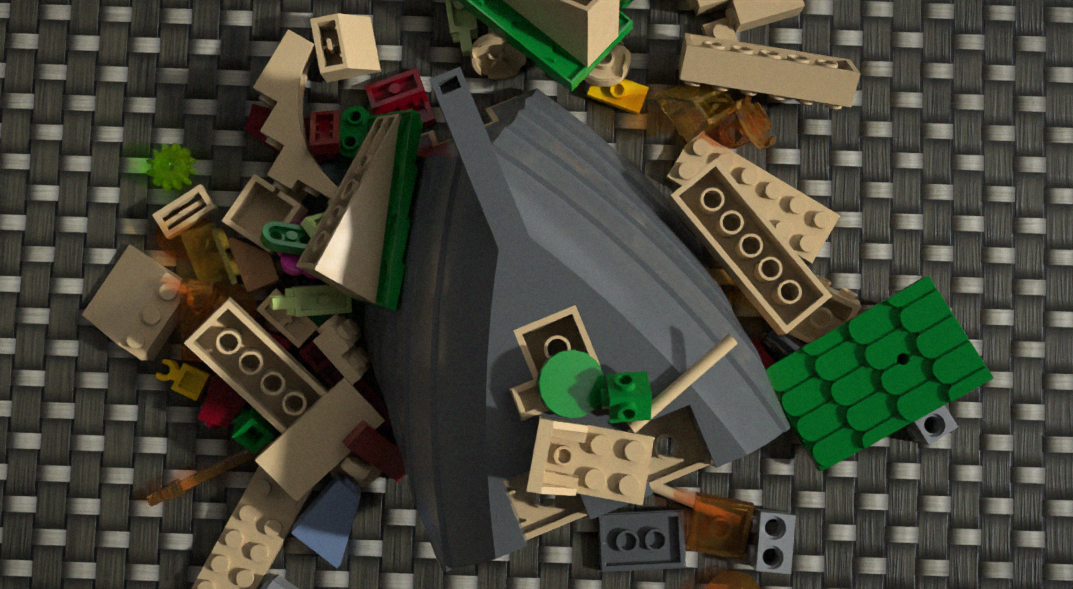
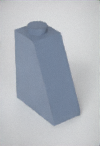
M340 472L335 475L294 522L291 534L336 568L341 564L361 495L360 484L350 475L344 476Z

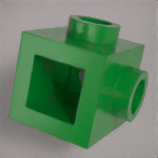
M647 371L606 374V388L600 389L601 409L608 410L610 423L651 420L652 393Z
M251 405L247 409L245 407L240 409L233 419L232 438L253 454L263 445H267L275 436V427Z

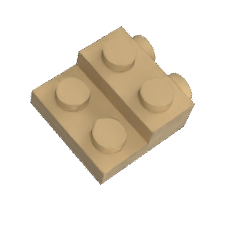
M816 275L832 297L789 331L788 334L807 343L815 340L858 314L861 308L859 300L856 299L858 295L844 287L838 291L830 287L831 282Z
M335 314L317 329L320 335L313 342L349 383L353 385L372 366L368 353L363 348H357L355 345L362 337L359 333V327L352 319H346L344 315L340 317L338 314Z

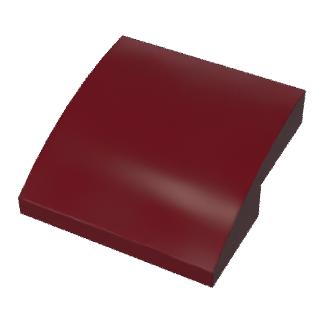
M417 68L364 86L375 115L413 109L421 114L420 118L423 121L422 129L437 124Z

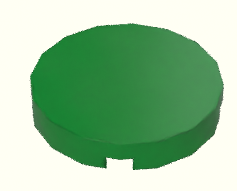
M567 350L557 352L545 360L537 376L536 386L538 397L547 410L557 416L572 419L584 417L596 409L600 403V389L605 388L603 371L595 359L585 352Z

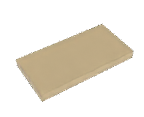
M344 377L257 455L255 461L297 502L351 452L342 441L362 420L376 429L385 419Z

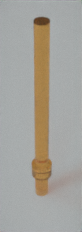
M282 433L275 434L273 439L267 445H263L255 454L248 449H244L182 480L176 479L167 483L166 488L147 496L149 505L153 507L169 498L176 499L184 495L186 490L256 457Z

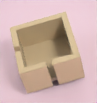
M254 174L222 222L267 252L278 256L276 251L267 249L260 241L264 225L271 221L296 224L309 210Z

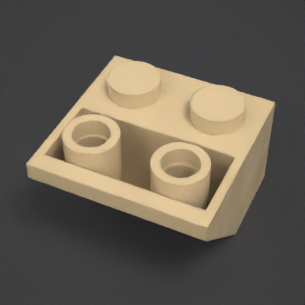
M337 13L310 19L320 74L327 83L381 72L371 17Z

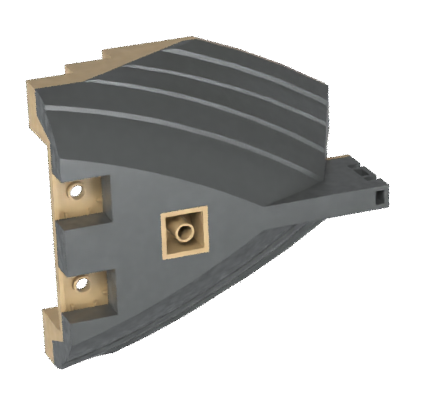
M460 67L429 79L452 138L438 143L433 130L421 134L415 160L418 170L408 212L410 227L402 259L405 269L396 311L365 304L364 340L375 376L383 394L393 434L405 467L410 492L441 571L447 572L451 569L463 568L497 559L526 547L528 540L584 516L589 515L591 520L630 504L576 493V496L555 495L552 503L544 505L538 502L536 493L527 491L540 416L634 433L627 425V422L610 423L608 410L601 409L600 403L595 410L584 417L568 419L546 411L521 421L510 388L536 379L545 360L557 352L577 350L587 353L597 361L603 371L605 388L606 374L647 371L653 400L726 335L730 334L736 340L737 345L636 432L637 434L654 437L644 498L653 494L652 488L705 466L712 465L717 468L744 457L790 429V425L777 399L758 351L740 325L727 297L705 262L692 232L669 205L667 198L634 165L590 127L538 88L486 108L490 123L484 125ZM663 437H670L675 442V449L670 455H661L657 449L658 441Z

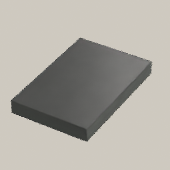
M683 509L608 512L597 517L600 572L687 568Z

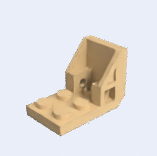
M540 416L527 491L539 494L576 496V493L643 505L654 437Z

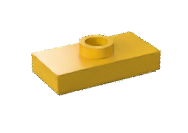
M623 79L620 83L609 87H598L591 84L587 97L639 115L649 87L627 79Z

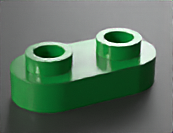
M361 106L349 107L342 115L340 152L338 153L346 161L354 160L365 140L367 119L370 115ZM354 116L361 117L358 121L351 120ZM349 141L355 142V145L352 147L346 146Z
M278 221L266 223L260 235V241L267 249L295 255H302L311 239L302 225Z

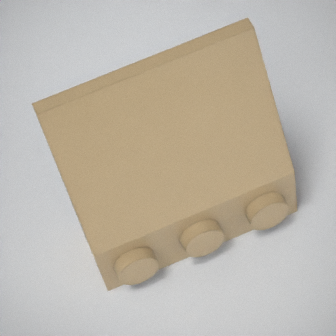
M129 244L82 315L117 345L140 360L153 361L200 292V289Z

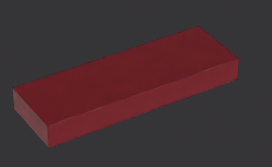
M362 420L342 441L348 449L396 482L406 474L398 445L366 421Z

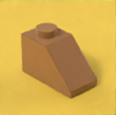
M227 239L248 293L257 294L286 282L283 275L286 272L282 269L280 257L276 258L275 255L237 239Z

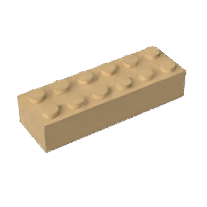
M684 33L678 63L680 80H684V83L690 86H701V83L710 84L712 88L721 91L735 88L740 89V92L752 96L757 95V92L766 93L770 98L776 100H785L786 97L796 98L797 102L812 105L815 101L825 103L826 107L832 109L852 106L860 77V72L850 59Z
M717 158L673 192L667 199L669 205L778 336L787 334L832 297Z
M231 297L215 310L184 342L189 349L281 433L329 391Z

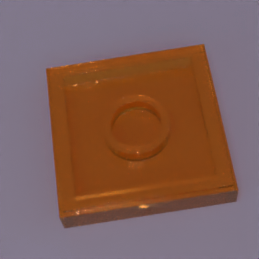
M696 492L686 549L743 560L754 511V503Z

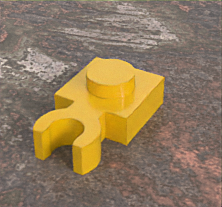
M163 359L162 363L170 367V372L168 375L156 373L155 376L161 381H174L171 387L172 390L195 401H200L212 375L188 363H183L181 369H179L175 361Z

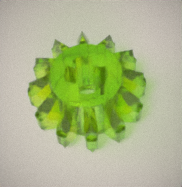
M173 143L171 147L167 144H162L161 152L156 149L152 150L153 155L156 157L154 160H146L147 164L153 166L147 171V174L154 177L152 182L155 185H162L166 191H170L172 187L179 191L182 190V182L188 185L191 184L188 176L189 174L196 175L197 171L190 167L197 162L193 157H189L191 154L190 150L187 148L181 149V146L177 143ZM171 163L175 166L173 171L169 168Z

